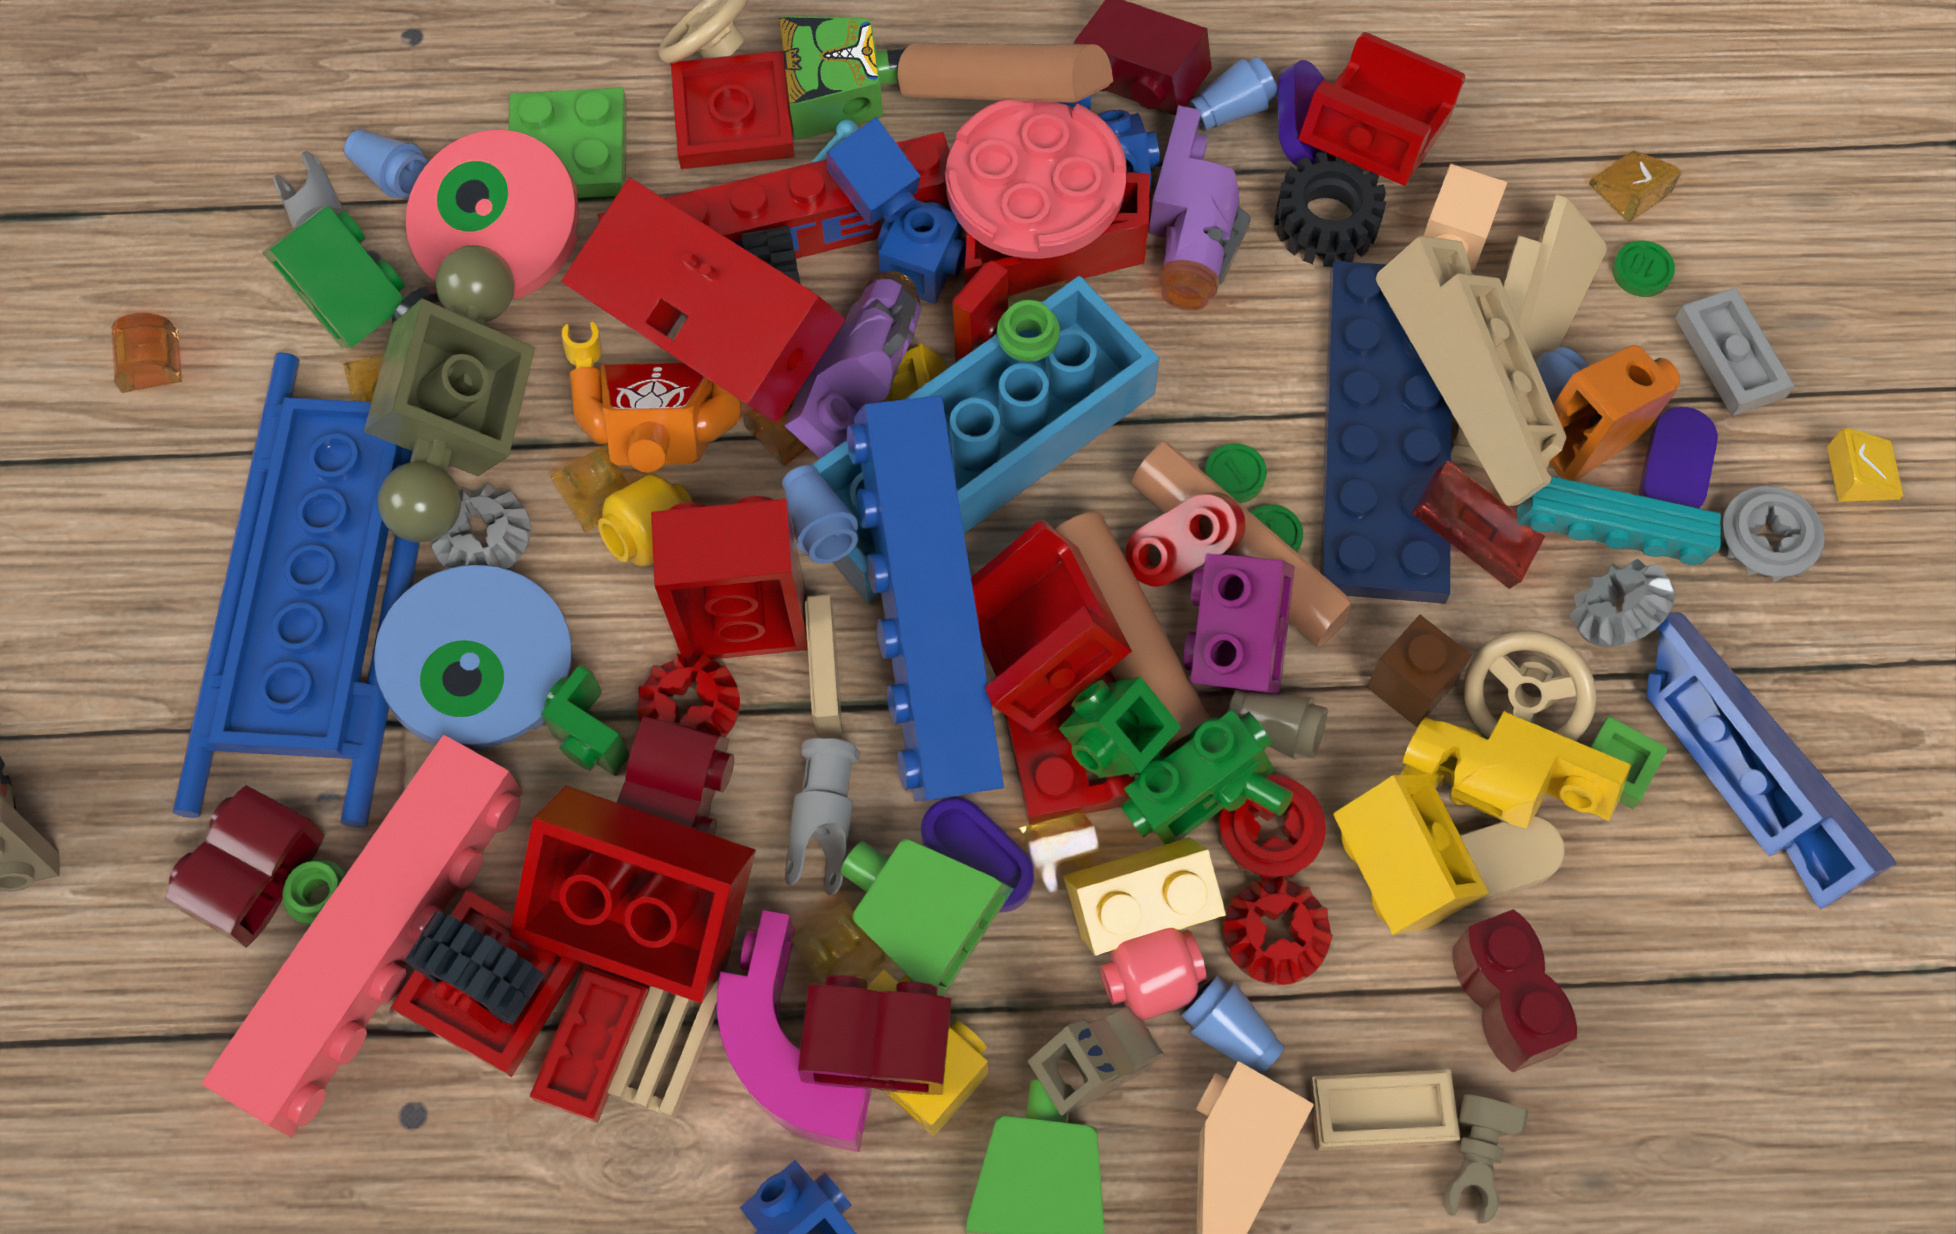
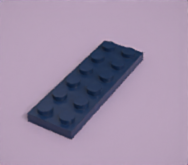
M1333 261L1329 289L1320 573L1347 596L1446 604L1450 595L1451 524L1427 506L1423 500L1430 502L1451 519V410L1376 282L1377 273L1386 264Z

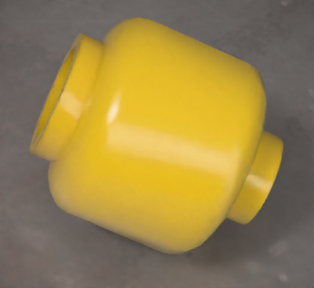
M654 474L641 477L605 499L602 508L603 517L598 522L601 538L611 554L619 561H630L641 567L653 565L651 512L669 510L676 504L693 501L688 492L677 483L671 485L665 478Z

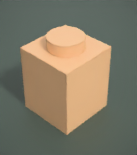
M1450 164L1430 215L1424 237L1462 241L1470 268L1474 271L1508 182Z

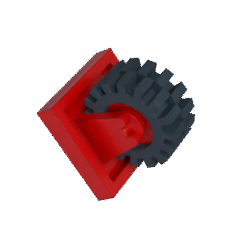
M466 890L451 915L447 916L440 911L434 913L406 956L405 962L414 969V972L390 1008L399 1015L512 1078L583 962L509 937L513 915Z

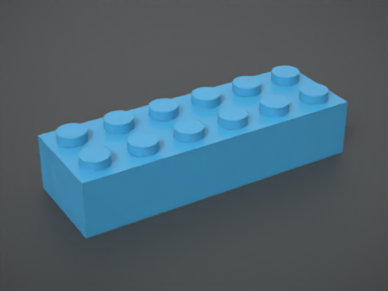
M1080 275L1041 302L1054 313L1060 325L1058 345L1049 356L1032 362L1016 360L1002 350L996 334L905 398L913 399L942 395L964 534L1155 395L1160 358ZM1025 330L1018 334L1024 338L1039 336L1031 330ZM846 440L811 466L818 469L820 475L858 521L856 531L858 542L855 548L845 557L832 563L862 598L870 604L881 596V593L874 594L872 592L867 572L868 554H875L871 528H862L858 514L857 491L865 489L861 463H852Z

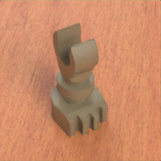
M1464 1094L1458 1123L1472 1129L1470 1138H1462L1459 1152L1466 1155L1462 1162L1460 1171L1448 1183L1444 1192V1205L1449 1215H1456L1462 1190L1467 1186H1472L1480 1192L1482 1197L1478 1224L1487 1223L1495 1216L1499 1207V1196L1493 1180V1164L1501 1163L1504 1148L1497 1146L1499 1136L1525 1132L1529 1113L1527 1109L1483 1096Z

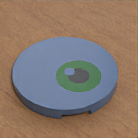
M487 565L449 568L432 574L409 588L393 604L385 616L377 635L374 653L375 672L382 695L397 720L406 729L433 745H436L444 734L474 752L486 751L490 746L511 741L531 729H538L545 723L541 716L542 711L545 709V699L559 679L571 676L573 659L568 626L554 600L540 586L523 575L511 570Z

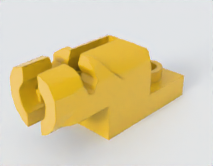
M1504 711L1489 739L1481 737V734L1474 730L1437 721L1428 716L1425 717L1419 724L1407 747L1402 762L1406 765L1400 775L1428 773L1435 788L1443 784L1451 785L1449 801L1457 805L1465 804L1508 824L1527 829L1546 794L1563 801L1573 810L1591 813L1610 821L1620 801L1631 764Z

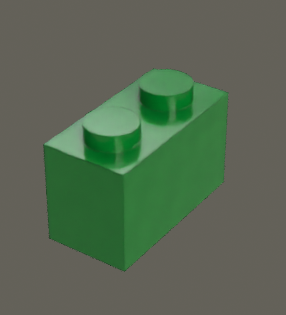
M327 205L317 210L262 253L342 349L352 348L394 315L396 308L404 299L399 291L405 288V285L386 261L380 259L375 263L360 243L366 238L356 222L344 210H340L335 214L331 207Z

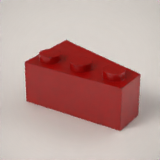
M1126 172L1124 199L1112 224L1090 244L1062 256L1041 259L1010 256L983 245L967 232L965 286L980 268L990 260L1008 270V298L1069 283L1079 275L1085 279L1144 264L1149 228L1150 173Z

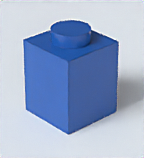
M877 117L827 152L826 169L869 226L882 217L888 223L902 216L916 203L913 195L918 191L920 174Z

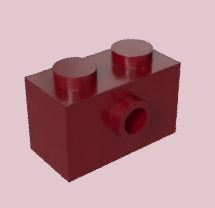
M1105 0L1074 41V44L1098 45L1106 52L1111 65L1113 82L1109 84L1110 86L1100 90L1101 92L1108 91L1133 100L1145 108L1158 109L1175 116L1178 106H1186L1212 70L1207 28L1125 0Z

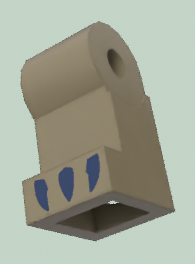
M1127 1006L1089 1024L1084 1019L1066 1026L1028 1060V1063L1062 1116L1113 1092L1116 1089L1115 1087L1131 1080L1155 1064L1164 1053L1143 1020L1137 1017L1130 1007ZM1058 1060L1070 1062L1081 1073L1084 1084L1077 1090L1069 1087L1061 1078L1058 1071Z

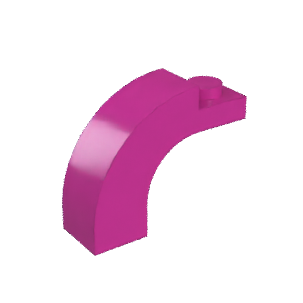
M762 910L758 930L748 929L742 947L740 967L742 970H748V976L720 972L717 1017L722 1043L728 1059L756 1104L782 1127L814 1143L860 1152L872 1088H843L801 1082L798 1073L800 1050L784 1035L780 1022L781 996L796 931L790 915Z

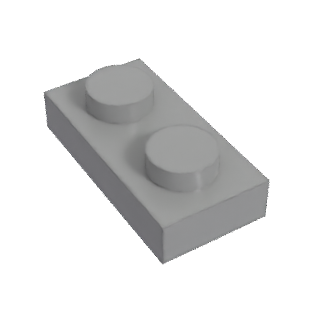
M1736 287L1682 305L1675 319L1731 416L1776 402L1789 395L1794 388V384Z

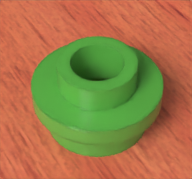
M1035 300L1019 301L1013 304L1001 316L997 327L998 342L1002 350L1016 360L1025 362L1038 361L1049 356L1057 347L1060 338V325L1054 313L1043 303ZM1025 330H1031L1039 336L1024 338L1018 334Z
M312 860L299 865L289 874L283 888V903L286 911L297 922L311 926L347 873L339 865L328 860ZM321 885H328L329 895L320 904H310L312 891Z

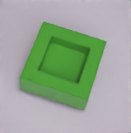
M1609 715L1601 724L1589 746L1631 764L1619 801L1631 809H1634L1641 801L1668 750L1666 746Z

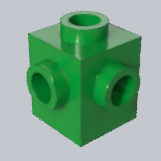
M1140 676L1106 684L1103 680L1092 683L1074 699L1072 707L1076 711L1063 723L1059 730L1073 745L1072 753L1075 759L1089 772L1096 774L1099 778L1125 774L1133 777L1140 774L1148 764L1158 759L1161 753L1160 750L1177 733L1181 726Z

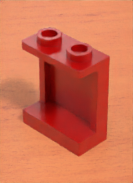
M1363 32L1356 40L1348 65L1336 81L1331 84L1323 80L1314 91L1298 140L1406 186L1448 124L1466 76L1464 73Z
M1043 520L1036 522L971 577L981 644L997 677L984 688L994 708L1031 732L1132 652L1079 548Z

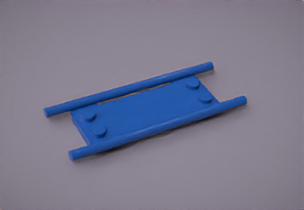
M277 353L272 367L173 813L187 818L200 817L214 751L352 759L340 823L349 827L365 828L368 824L389 706L382 695L376 677L374 664L375 644L367 683L359 682L389 531L379 513L378 494L383 481L394 469L410 463L413 451L364 432L371 402L292 398L300 360L289 353ZM396 535L376 639L381 624L390 608L404 592L412 587L420 543L410 542Z

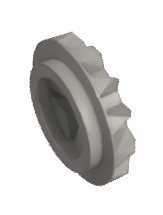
M489 483L483 489L469 490L461 487V509L456 523L444 536L432 541L431 547L436 557L447 569L468 565H487L509 569L521 558L529 544L531 524L525 508L511 491L503 492L496 490ZM476 514L486 524H491L486 528L488 547L483 548L480 540L477 541L472 534H467L472 530L470 521L473 519L471 516Z
M1759 486L1748 489L1737 495L1723 512L1724 517L1720 537L1725 538L1728 546L1727 559L1737 558L1747 567L1748 576L1760 573L1770 576L1773 583L1794 575L1799 578L1814 565L1823 551L1825 533L1819 515L1805 499L1787 489L1775 486ZM1766 517L1773 533L1784 536L1775 547L1774 552L1773 547H1769L1766 537L1756 535L1764 526Z
M1636 559L1625 569H1621L1612 563L1608 574L1601 578L1589 577L1590 589L1574 595L1577 608L1570 616L1579 634L1587 642L1604 647L1625 645L1648 635L1666 619L1675 601V588L1659 564L1646 566L1639 559ZM1625 595V603L1622 604L1623 611L1618 612L1617 608L1614 607L1617 604V598Z

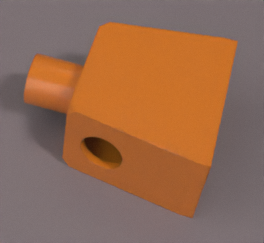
M1631 345L1573 374L1553 404L1566 434V440L1562 451L1549 461V464L1563 479L1578 481L1638 440L1647 432L1680 385V375L1675 365L1665 358L1653 360L1641 347ZM1600 414L1602 416L1600 422L1590 428V418Z

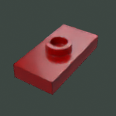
M992 260L986 262L953 299L956 362L996 335L999 320L1008 310V270Z
M584 966L529 1097L536 1102L598 1123L609 1097L607 1092L649 992L648 988Z

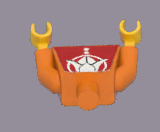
M590 322L592 337L584 343L571 341L569 324H565L562 328L561 335L566 358L571 364L575 365V369L570 371V382L576 423L595 443L608 445L610 463L617 466L632 465L638 471L646 473L655 472L663 465L693 464L700 461L710 442H713L737 424L740 418L742 401L682 362L602 364L601 368L598 369L594 367V363L601 357L602 348L597 325L594 322Z

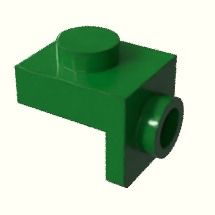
M579 665L570 677H562L553 685L545 699V709L542 711L541 716L553 736L563 742L559 749L570 760L588 771H591L597 764L615 776L630 754L619 733L587 713L600 697L602 690L593 672L583 665Z

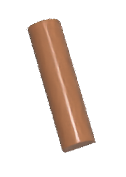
M914 43L904 50L898 64V81L901 95L916 98L1008 99L1011 101L1076 103L1110 86L1109 84L1113 82L1109 58L1100 46L1094 44Z
M1162 441L1144 459L1132 479V486L1163 513L1170 511L1197 495L1219 492L1230 496L1168 441L1166 443ZM1237 502L1245 516V534L1240 544L1226 555L1283 560L1295 566L1289 623L1317 648L1323 646L1348 622L1351 599ZM1203 515L1199 522V528L1206 537L1212 535L1214 527L1212 520L1208 516Z
M1099 512L1080 514L1065 521L1055 530L1079 548L1132 650L1130 654L1110 669L1114 680L1121 681L1141 676L1180 724L1181 728L1160 750V756L1170 755L1186 744L1190 733L1210 717L1194 686L1190 683L1185 669L1103 515Z

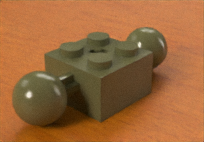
M468 245L460 247L443 259L435 279L436 293L443 307L421 299L393 323L364 432L413 451L410 463L394 469L383 481L378 494V509L382 521L393 534L410 542L421 543L436 540L444 536L456 523L461 509V496L457 484L447 473L449 465L475 476H480L510 455L535 347L484 325L485 322L499 317L509 307L515 290L514 276L506 260L496 251L484 246Z

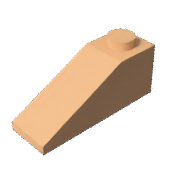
M1239 1061L1229 1079L1215 1073L1196 1108L1197 1111L1208 1116L1199 1133L1196 1234L1248 1233L1314 1105Z

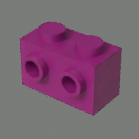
M1205 554L1204 568L1196 569L1192 582V603L1194 606H1199L1196 632H1189L1184 649L1185 669L1192 670L1190 683L1280 694L1295 566L1283 560Z

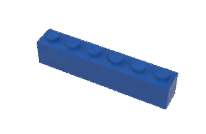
M942 395L864 404L854 416L855 424L848 425L847 443L850 459L853 464L861 463L865 489L857 491V507L861 526L863 529L871 528L875 554H868L867 572L871 590L874 594L881 593L885 619H879L877 622V636L881 655L884 659H892L895 684L888 685L887 699L892 722L894 724L902 723L906 750H899L897 754L898 771L904 790L912 789L914 802L1004 788L992 707L984 688L988 685Z

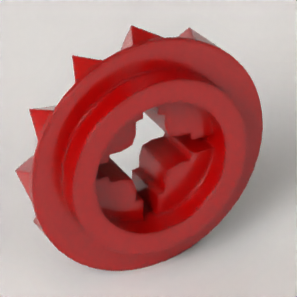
M676 653L673 660L662 666L653 665L649 678L643 686H638L639 700L636 712L640 722L643 716L726 737L734 727L739 715L740 694L735 680L726 665L721 666L708 658L704 653L699 657L685 658L681 654ZM695 681L697 684V695L707 705L703 704L702 707L691 706L687 715H683L680 722L679 708L676 702L669 699L668 696H684L688 688L692 687Z
M1269 775L1266 777L1267 779L1293 793L1291 802L1286 809L1288 813L1284 819L1285 824L1282 829L1283 834L1289 839L1282 841L1280 838L1273 837L1268 843L1263 842L1260 847L1257 846L1256 843L1259 838L1258 834L1261 825L1255 820V817L1258 818L1260 816L1264 820L1269 821L1277 814L1247 798L1244 804L1234 811H1227L1225 808L1221 810L1219 824L1222 848L1229 852L1239 869H1247L1260 875L1264 880L1282 876L1293 878L1301 870L1314 863L1320 853L1326 835L1325 816L1318 800L1305 786L1287 777Z
M1284 876L1274 880H1254L1248 887L1233 897L1223 922L1224 943L1233 962L1249 977L1270 985L1293 984L1312 975L1323 963L1333 936L1328 920V908L1322 906L1313 896L1309 886L1301 887L1295 883L1288 882ZM1288 910L1293 911L1292 922L1288 931L1296 938L1295 941L1291 943L1287 939L1281 938L1275 945L1270 944L1265 952L1260 948L1265 942L1264 936L1267 931L1265 923L1260 921L1261 917L1266 916L1275 921L1281 914L1285 915Z

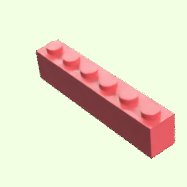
M443 734L208 1072L201 1085L268 1126L292 1137L298 1126L308 1124L315 1117L326 1097V1090L324 1088L339 1065L347 1064L356 1056L367 1035L365 1027L380 1004L385 1005L389 1003L401 989L406 978L405 967L407 963L405 958L434 913L440 911L445 914L444 909L458 888L463 889L467 887L478 874L483 863L482 852L495 833H501L506 830L515 819L521 804L519 797L523 790L509 770Z

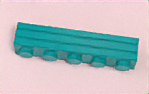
M1551 476L1552 479L1548 485L1517 505L1516 524L1531 527L1534 531H1551L1568 535L1569 538L1579 541L1592 540L1605 543L1608 547L1615 549L1629 548L1642 551L1645 555L1651 557H1670L1679 559L1682 563L1688 565L1704 563L1720 549L1721 513Z

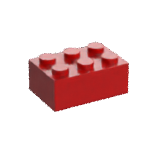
M749 496L740 499L736 504L716 506L685 502L676 504L669 510L651 512L654 586L679 652L683 657H699L704 653L713 660L808 650L805 584L787 499L773 500L766 496Z
M565 785L533 817L509 937L702 1004L718 980L720 972H723L728 965L756 849Z

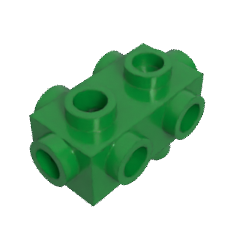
M1232 709L1221 718L1212 717L1205 720L1190 733L1186 744L1168 757L1160 756L1156 761L1148 764L1140 774L1134 777L1135 781L1124 788L1130 798L1121 804L1120 807L1143 838L1155 831L1166 845L1181 840L1223 808L1227 811L1238 809L1247 798L1280 816L1288 808L1293 793L1266 778L1275 771L1264 751L1273 744L1268 734L1249 711L1239 718Z

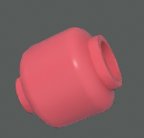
M1165 928L1120 943L1117 949L1109 951L1110 962L1099 966L1102 982L1110 1003L1115 1005L1124 1002L1125 1006H1129L1131 1011L1141 1020H1148L1190 1006L1198 996V985L1205 983L1207 980L1206 969L1199 946L1192 932L1188 929L1180 932V930L1175 928Z

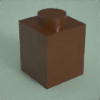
M1419 614L1381 656L1367 688L1418 728L1422 720L1433 711L1456 685L1472 654Z

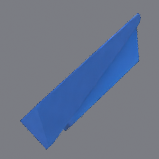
M1680 612L1669 613L1666 619L1656 628V630L1660 631L1656 670L1649 673L1647 697L1767 855L1770 857L1786 849L1811 897L1820 909L1827 907L1896 865L1893 856L1686 616Z

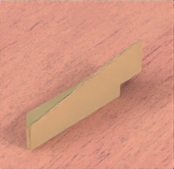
M1556 195L1538 241L1518 236L1501 281L1534 361L1542 352L1552 351L1560 347L1607 252V247L1602 237L1567 197ZM1459 426L1451 450V459L1484 468Z
M1418 236L1377 273L1376 282L1504 504L1507 506L1519 505L1550 483L1552 477L1546 469L1549 461L1562 451L1566 434L1500 278L1472 275L1462 241Z

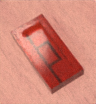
M1449 461L1436 469L1412 511L1414 516L1508 589L1522 582L1545 538L1542 533L1532 530L1531 527L1516 524L1517 514Z

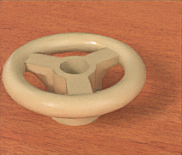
M748 0L702 1L683 17L663 39L658 51L660 59L665 63H676L695 52H699L704 59L732 55L745 40V37L733 23L734 19L746 6Z
M1515 631L1503 634L1489 641L1472 658L1464 679V701L1472 722L1487 739H1489L1498 723L1489 712L1483 695V684L1488 670L1508 688L1509 700L1514 707L1512 715L1532 723L1537 712L1549 708L1557 699L1576 696L1575 708L1571 717L1555 733L1577 741L1590 725L1595 713L1597 699L1594 678L1581 655L1563 640L1538 631ZM1521 650L1541 652L1557 660L1567 670L1569 675L1562 676L1558 666L1547 658L1530 656L1515 664L1506 654ZM1532 683L1536 685L1541 691V696L1533 697L1526 694L1522 684Z

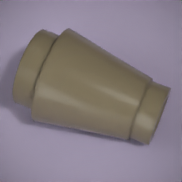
M1238 689L1235 691L1228 712L1233 709L1239 718L1249 711L1273 742L1269 747L1294 760L1299 755L1315 757L1323 737L1328 714L1326 707L1314 704L1313 697L1252 691L1245 692Z

